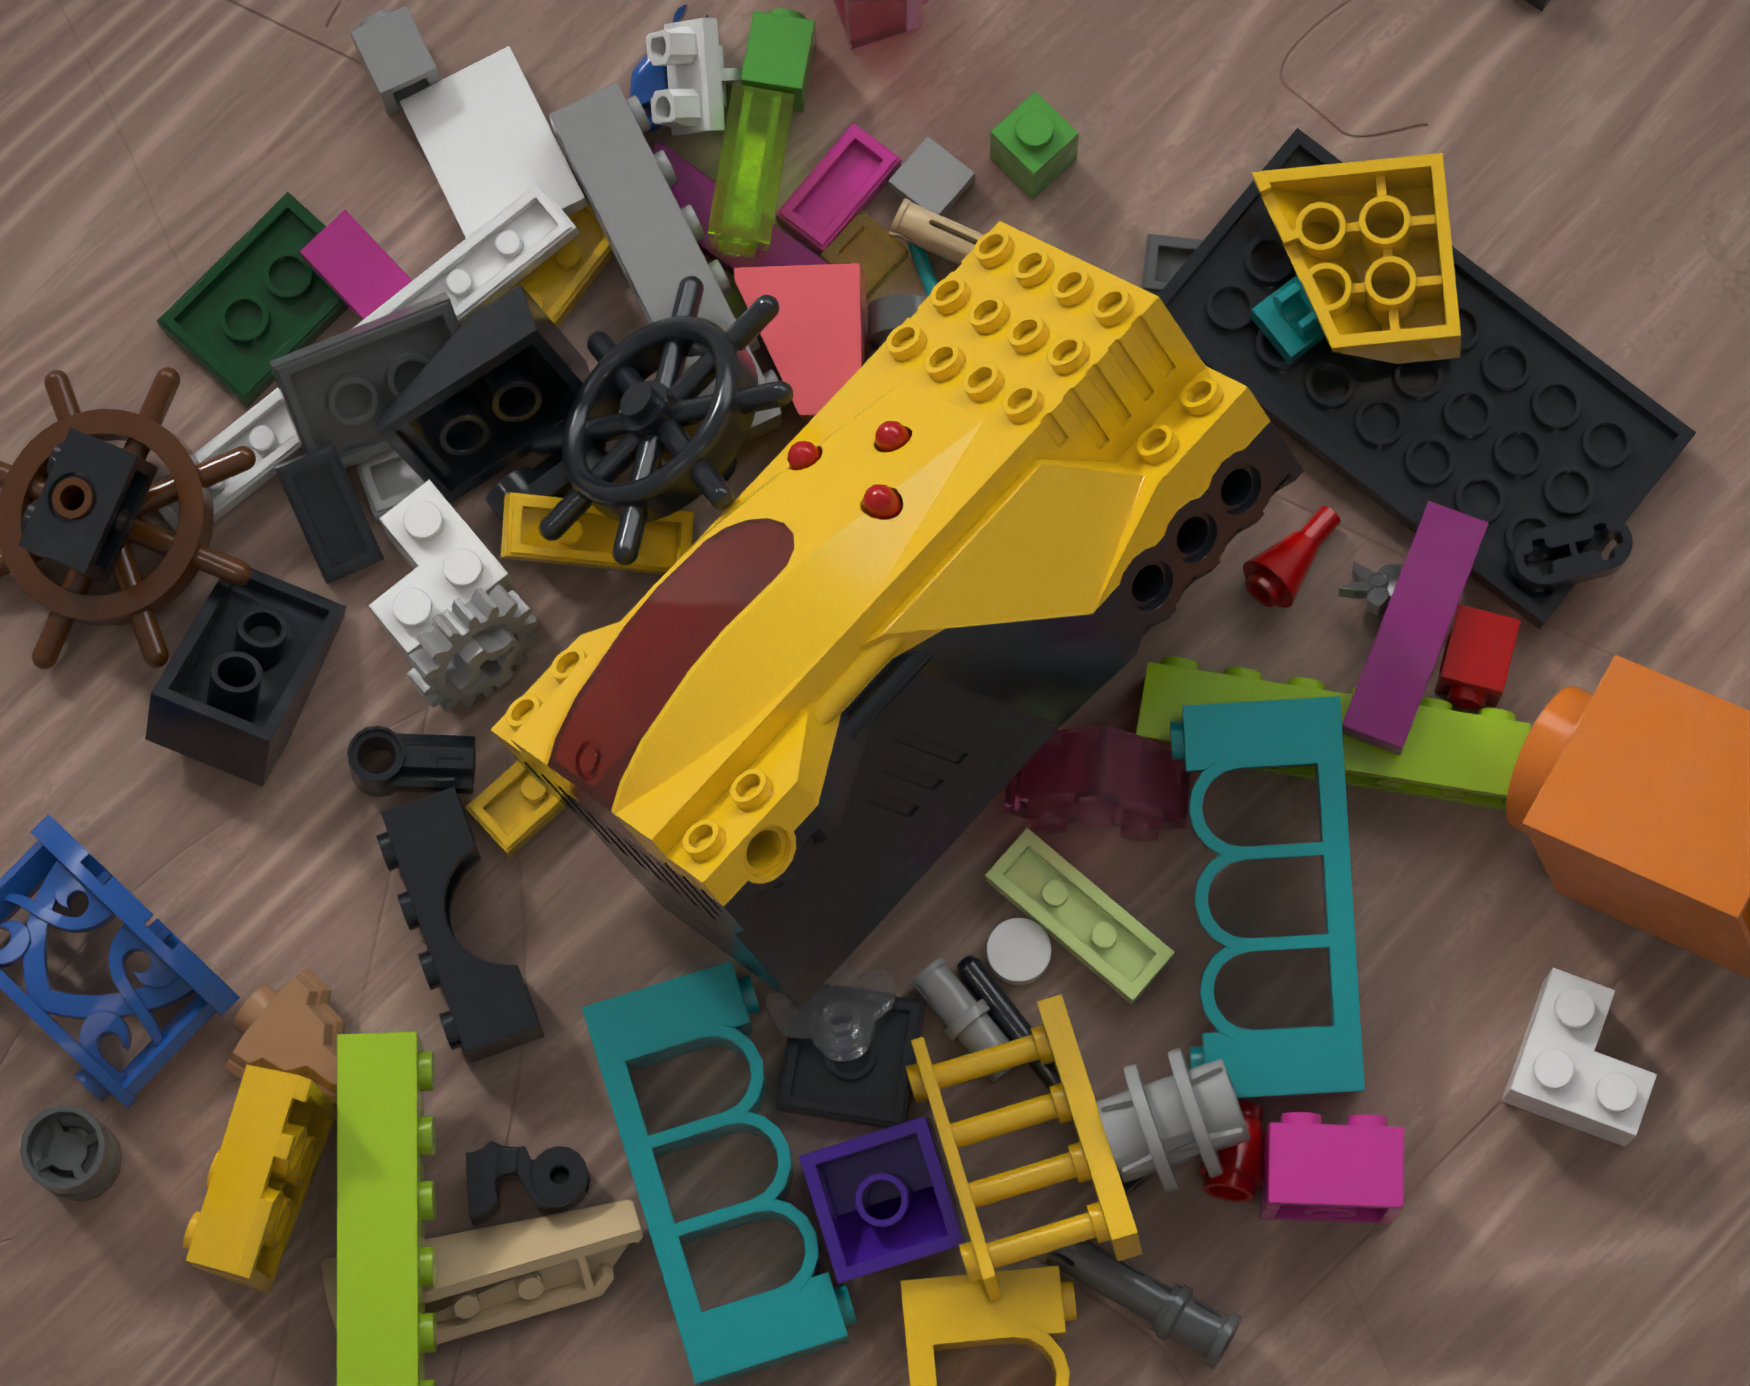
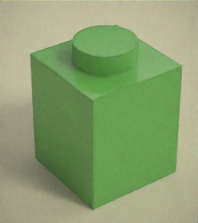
M786 8L772 9L769 13L753 12L741 75L743 102L804 112L817 45L815 20L806 19L800 12Z
M1035 91L990 131V159L1033 200L1077 160L1079 133Z

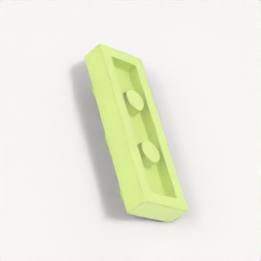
M1028 828L1023 831L985 874V881L1032 921L1039 924L1047 934L1131 1005L1174 957L1175 952Z

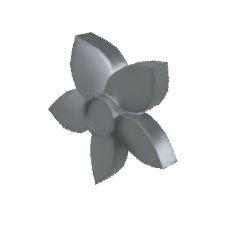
M1353 561L1352 578L1355 582L1340 586L1338 596L1352 599L1366 598V609L1375 615H1379L1389 604L1401 573V564L1385 565L1378 569V572H1372L1365 566Z

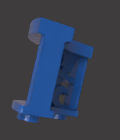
M47 814L30 832L38 841L0 878V929L10 931L11 933L8 945L0 949V988L82 1066L74 1076L97 1099L103 1103L112 1094L129 1109L137 1101L135 1095L216 1012L223 1016L240 997L158 918L147 927L145 923L154 914L55 819ZM39 890L35 901L30 899ZM85 894L88 897L89 906L87 911L80 917H67L55 912L58 903L67 910L72 911L70 904L75 896ZM21 908L30 913L27 926L19 921L9 920ZM116 916L120 918L124 924L116 933L109 952L111 976L120 993L77 995L52 990L47 967V943L50 926L52 925L66 932L83 933L105 926ZM135 952H144L150 956L151 966L142 973L134 971L139 981L145 985L135 989L127 974L126 960ZM23 961L27 992L3 967H10ZM197 992L183 1009L161 1030L151 1012L168 1007ZM50 1014L67 1018L85 1019L80 1029L79 1042ZM137 1016L152 1040L120 1072L104 1058L100 1043L107 1035H117L121 1039L123 1047L129 1050L132 1035L128 1024L122 1018Z

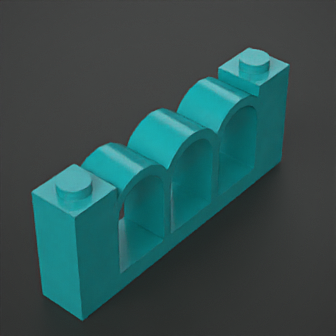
M1340 696L1183 705L1181 709L1182 720L1170 721L1172 760L1185 759V773L1202 772L1190 792L1188 815L1194 834L1206 849L1218 855V857L1205 866L1195 886L1193 904L1199 924L1211 939L1224 946L1209 959L1201 973L1199 996L1204 1014L1218 1031L1201 1032L1202 1046L1190 1047V1067L1194 1068L1223 1058L1237 1098L1365 1091ZM1315 766L1320 842L1261 846L1230 845L1215 837L1206 825L1202 811L1204 794L1210 783L1222 774L1236 770ZM1321 856L1325 934L1263 938L1236 937L1221 929L1211 916L1208 904L1209 888L1216 874L1228 864L1247 860ZM1326 947L1331 1025L1248 1029L1237 1027L1228 1022L1217 1009L1213 994L1215 978L1223 964L1235 955L1251 951Z
M732 961L582 1007L696 1386H714L849 1343L845 1326L858 1322L847 1286L845 1284L833 1288L829 1272L817 1276L821 1263L817 1234L808 1217L794 1205L784 1201L788 1196L794 1176L790 1147L780 1128L765 1116L757 1114L762 1108L767 1085L762 1058L754 1043L746 1037V1035L753 1033L749 1015L761 1012L750 975L737 978ZM713 1047L732 1050L747 1062L751 1072V1080L747 1093L736 1106L725 1112L649 1135L631 1077V1071L704 1048ZM737 1133H749L759 1136L773 1147L777 1154L778 1168L774 1181L764 1193L742 1203L678 1223L675 1222L656 1157ZM768 1219L787 1223L800 1234L805 1244L806 1254L801 1269L790 1282L758 1295L704 1312L702 1311L682 1244L751 1222Z

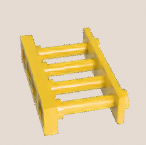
M1062 994L1037 1001L1042 1024L1030 1028L1031 1035L932 1065L924 1037L911 1040L917 1063L905 1066L916 1104L929 1100L971 1239L969 1242L959 1244L970 1283L979 1280L984 1281L990 1301L1003 1297L995 1268L1093 1238L1097 1239L1098 1244L1111 1240L1117 1262L1143 1254L1138 1231L1101 1121L1098 1106ZM1039 1059L1042 1065L1055 1063L1061 1083L1049 1086L1050 1093L950 1123L940 1092L941 1089ZM1057 1118L1060 1124L1073 1121L1079 1142L1067 1145L1069 1152L968 1183L958 1151L959 1148ZM1074 1178L1078 1179L1079 1184L1092 1180L1098 1202L1086 1205L1088 1212L986 1243L976 1208Z

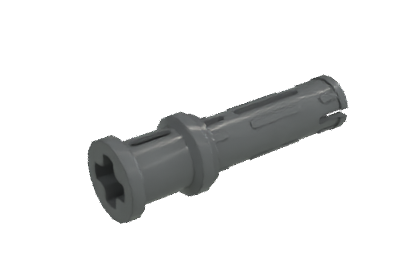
M1088 1240L1054 1250L1048 1254L1045 1261L1049 1266H1059V1270L1153 1323L1151 1330L1156 1332V1337L1166 1341L1171 1337L1204 1356L1205 1365L1211 1369H1214L1221 1360L1242 1321V1317L1235 1313L1227 1317L1194 1298L1193 1289L1187 1285L1180 1286L1177 1284L1172 1289L1124 1260L1117 1262L1115 1255Z

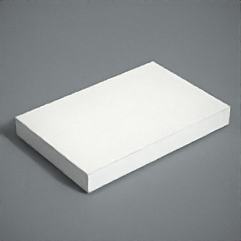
M510 46L399 101L465 238L470 236L538 181L567 216L589 206Z

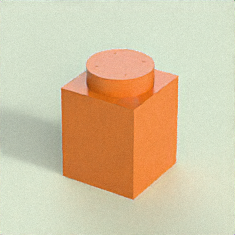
M1615 654L1594 693L1577 686H1568L1551 699L1535 721L1522 746L1511 776L1506 801L1507 821L1511 828L1529 836L1557 893L1750 979V710Z

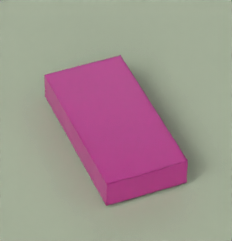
M852 123L776 212V222L822 257H825L884 188L888 180L901 167V158L856 124Z
M346 209L298 253L361 321L412 282V279Z

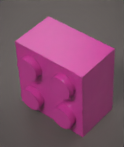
M1307 1112L1281 1114V1123L1270 1122L1263 1137V1185L1261 1187L1260 1220L1392 1224L1404 1207V1127L1388 1126V1117L1369 1114L1348 1116V1125L1321 1124L1320 1114Z

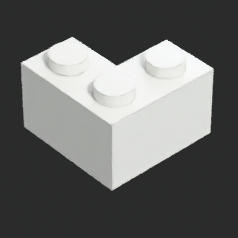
M430 480L426 481L379 518L389 541L414 570L368 606L378 626L406 659H408L409 654L423 647L416 640L417 636L421 633L431 632L434 629L432 618L436 614H441L447 608L452 611L453 600L459 597L465 604L471 600L477 588H482L489 595L496 585H501L507 592L514 590L508 572Z
M1552 968L1543 981L1501 1102L1626 1147L1637 1135L1657 1074L1595 1052L1615 990Z

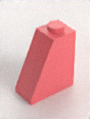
M860 263L734 268V280L747 308L762 295H771L779 303L778 315L760 332V335L782 380L792 387V401L799 416L807 425L867 361L866 274Z

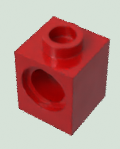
M1458 604L1450 625L1434 692L1448 695L1447 701L1463 709L1478 711L1484 708L1485 705L1496 707L1504 692L1521 620Z

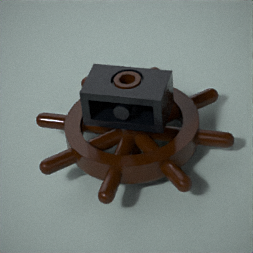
M165 367L157 372L139 414L119 409H96L81 412L67 374L61 370L50 371L45 377L44 385L57 422L33 438L21 451L13 465L0 461V488H2L0 494V578L11 573L20 587L32 599L51 610L32 652V661L36 667L49 669L55 665L74 621L97 626L131 623L146 664L152 668L163 667L168 662L169 652L155 613L162 610L181 595L199 570L237 586L244 585L251 579L252 570L249 564L210 547L214 525V505L210 487L250 470L256 463V454L248 446H239L199 463L194 453L182 440L161 426L180 385V375L173 368ZM120 440L126 441L122 449L105 441ZM150 450L160 457L172 475L152 484L158 468L146 461ZM179 500V520L176 533L141 518V516ZM131 543L165 556L156 569L143 580L130 547ZM46 559L69 569L62 586L49 575L40 560ZM113 573L119 592L107 595H86L93 579L107 585Z

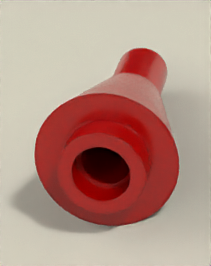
M1321 506L1300 531L1291 533L1243 564V573L1246 578L1245 587L1250 595L1267 607L1275 605L1283 608L1291 607L1318 553V547L1341 523L1338 514L1327 506Z

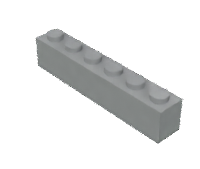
M615 82L550 113L552 130L648 324L671 317L680 281L687 276H696L704 285L697 317L712 321L726 331L739 318H734L724 298L733 294V290L719 261L716 259L707 263L697 243L706 239L693 208L689 204L680 209L670 189L678 184V180L665 152L661 150L653 154L643 133L651 130V126L636 95L625 99L618 83ZM756 337L745 349L752 357L756 366L759 385L779 381L773 370L762 374L752 352L760 349V344ZM701 356L687 357L683 374ZM716 379L698 397L714 394ZM780 407L755 412L753 423L743 445L783 426Z

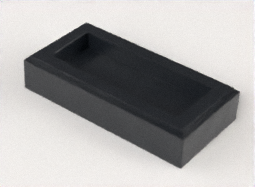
M333 441L274 467L326 584L384 560V556Z

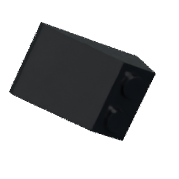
M520 284L468 317L375 423L376 428L424 482L430 480L451 504L531 453L533 450L530 447V437L535 431L564 425L571 405L582 384L590 374V370L586 360Z
M251 568V579L244 585L237 586L222 579L217 581L151 692L145 739L263 787L292 735L345 616L347 606Z

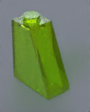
M738 84L732 85L707 233L708 240L719 241L717 251L721 253L753 258L755 257L756 248L769 249L795 94Z

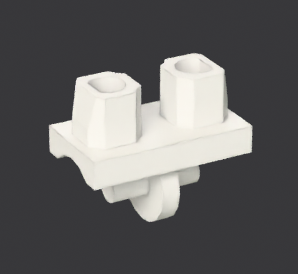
M698 18L664 24L663 30L649 33L646 36L647 59L651 61L653 66H667L668 89L655 91L651 98L652 122L671 127L672 136L725 130L726 84L741 82L742 68H724L723 45H719L717 18Z

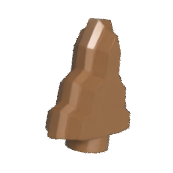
M308 967L279 992H276L268 984L259 987L246 1000L235 1016L233 1026L244 1035L241 1037L224 1068L241 1080L247 1064L300 1075L311 1079L334 1105H337V1034H345V1022L329 1006L331 990Z

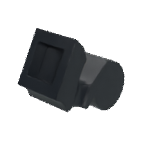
M489 1141L482 1149L465 1153L469 1218L473 1226L490 1220L501 1209L498 1189L505 1181L516 1180L521 1183L540 1213H560L572 1209L584 1200L589 1191L590 1177L586 1162L578 1152L569 1147L556 1146L548 1148L538 1155L535 1160L530 1158L524 1146L510 1147L493 1141Z

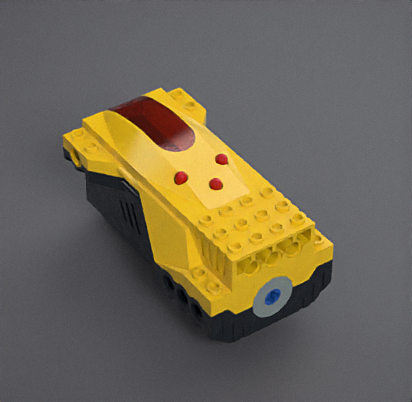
M1001 221L977 241L975 247L961 261L962 264L954 272H951L945 279L934 286L930 295L918 306L917 312L889 334L882 346L669 571L652 586L647 594L620 622L580 635L567 649L557 655L545 673L523 696L516 699L510 705L506 714L491 728L492 733L530 775L592 829L662 907L800 1008L818 991L1058 728L1137 654L1142 637L1150 628L1171 617L1177 610L1175 606L1181 599L1184 591L1195 580L1212 572L1221 562L1219 558L1225 551L1226 546L1238 533L1256 524L1265 514L1263 510L1275 492L1296 481L1304 472L1250 389L1205 366L1159 296Z

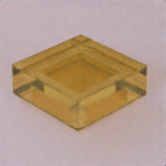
M863 210L821 253V258L828 264L860 263L866 274V300L909 257L908 248L896 238L890 236L888 231Z

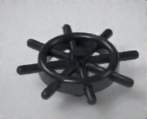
M687 276L679 283L671 317L658 320L640 328L617 345L605 332L597 331L589 336L587 348L598 364L579 389L565 424L537 430L530 437V447L537 454L543 455L562 451L564 470L573 487L540 522L539 532L544 539L548 541L560 539L591 506H594L608 518L619 521L612 554L617 563L630 565L638 557L646 522L669 516L692 503L702 494L716 509L724 510L732 505L734 502V492L727 481L736 469V455L749 433L755 412L784 407L793 399V389L785 381H774L759 385L756 366L752 357L745 349L778 315L780 307L775 297L762 295L757 298L725 331L712 321L697 317L704 285L698 277ZM701 356L683 374L687 357ZM657 372L655 380L645 381L652 374ZM716 379L714 394L698 397ZM619 440L605 455L606 442ZM663 459L667 463L660 468L661 461ZM634 463L630 482L614 483Z

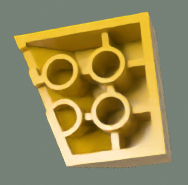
M1443 153L1251 172L1252 178L1332 352L1395 364L1460 358L1461 329Z
M246 1065L221 1148L216 1153L209 1169L206 1182L208 1190L201 1212L196 1211L193 1214L183 1239V1248L189 1250L186 1262L196 1269L267 1294L270 1293L337 1116L335 1105L311 1079L291 1073Z

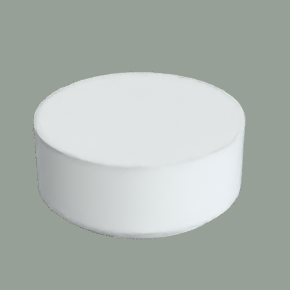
M1012 918L1000 923L992 931L987 943V961L992 972L1000 980L1011 985H1027L1038 980L1046 972L1051 959V942L1046 931L1039 924L1026 918Z

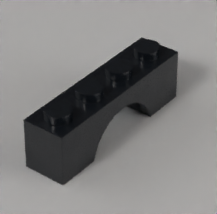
M453 786L382 812L381 815L387 832L376 835L389 872L400 868L408 891L397 894L409 930L421 927L429 950L419 953L418 957L430 990L442 987L450 1010L440 1013L439 1017L451 1050L463 1047L469 1060L473 1063L544 1037L545 1035L528 987L518 965L495 964L482 960L464 949L454 936L451 924V906L455 891L465 874L482 859L455 787Z

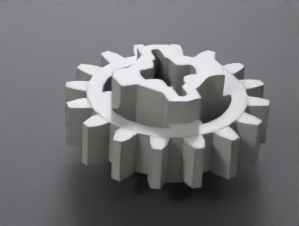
M496 585L488 595L482 588H477L469 602L464 604L459 597L453 600L452 611L447 608L444 612L436 614L432 618L434 629L431 632L421 633L417 636L416 640L423 647L409 654L407 660L413 665V668L407 673V676L413 682L417 691L433 708L440 705L445 712H450L458 701L465 709L470 708L477 695L482 693L488 699L493 696L494 685L500 688L505 683H509L513 679L514 672L512 668L514 665L525 664L528 661L529 657L523 650L537 643L538 637L532 630L539 625V622L532 614L531 608L514 590L507 592L501 585Z

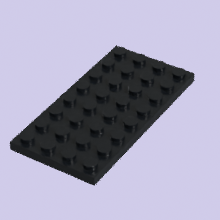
M1297 128L1262 171L1343 162ZM1253 180L1158 296L1205 366L1247 386L1272 423L1414 533L1417 532L1428 501L1488 522L1489 524L1470 576L1538 629H1541L1576 584L1544 592H1533L1524 589L1515 581L1510 572L1509 560L1517 542L1524 534L1535 529L1595 514H1610L1618 517L1625 523L1692 440L1696 432L1453 246L1461 329L1460 358L1395 364L1332 352L1325 337L1288 364L1250 318L1252 308L1297 276ZM1594 531V537L1590 543L1584 547L1577 548L1578 554L1594 550L1601 553L1611 540H1604L1600 531ZM1533 546V552L1524 562L1527 567L1538 566L1541 575H1547L1551 564L1557 559L1565 558L1564 552L1543 555L1539 546Z

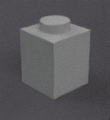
M407 6L395 11L384 9L374 12L361 22L360 27L350 31L359 58L388 116L403 109L399 101L441 81L437 67Z

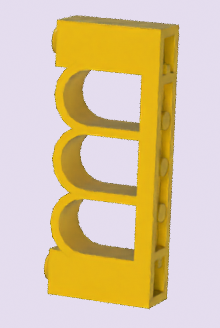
M1059 1266L997 1271L995 1273L1003 1297L991 1301L989 1300L984 1281L979 1280L970 1283L968 1274L900 1281L910 1386H937L934 1351L1004 1344L1028 1345L1041 1352L1051 1364L1055 1377V1386H1069L1070 1371L1065 1354L1054 1340L1065 1338V1322L1077 1321L1073 1281H1060Z

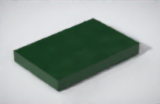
M289 192L261 217L157 320L159 327L247 408L275 381L269 361L310 346L349 308L298 254L326 226Z

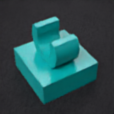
M1295 276L1251 310L1250 318L1288 364L1325 338L1298 276Z

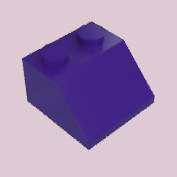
M923 1116L799 1156L838 1284L965 1243L951 1181L931 1118Z

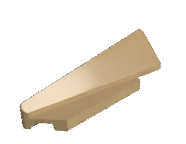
M623 1200L425 1239V1247L434 1246L436 1252V1286L425 1287V1313L435 1312L437 1344L602 1296L614 1279L613 1266L628 1244L633 1242L639 1244L643 1238L633 1201ZM336 1256L324 1259L320 1266L327 1304L337 1331Z

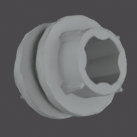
M1181 1048L1169 1051L1168 1058L1173 1075L1145 1084L1137 1063L1125 1066L1124 1073L1129 1090L1097 1101L1101 1121L1124 1183L1157 1172L1166 1193L1179 1189L1174 1166L1202 1157L1210 1178H1214L1223 1174V1168L1217 1151L1250 1141L1249 1132L1223 1058L1189 1069Z

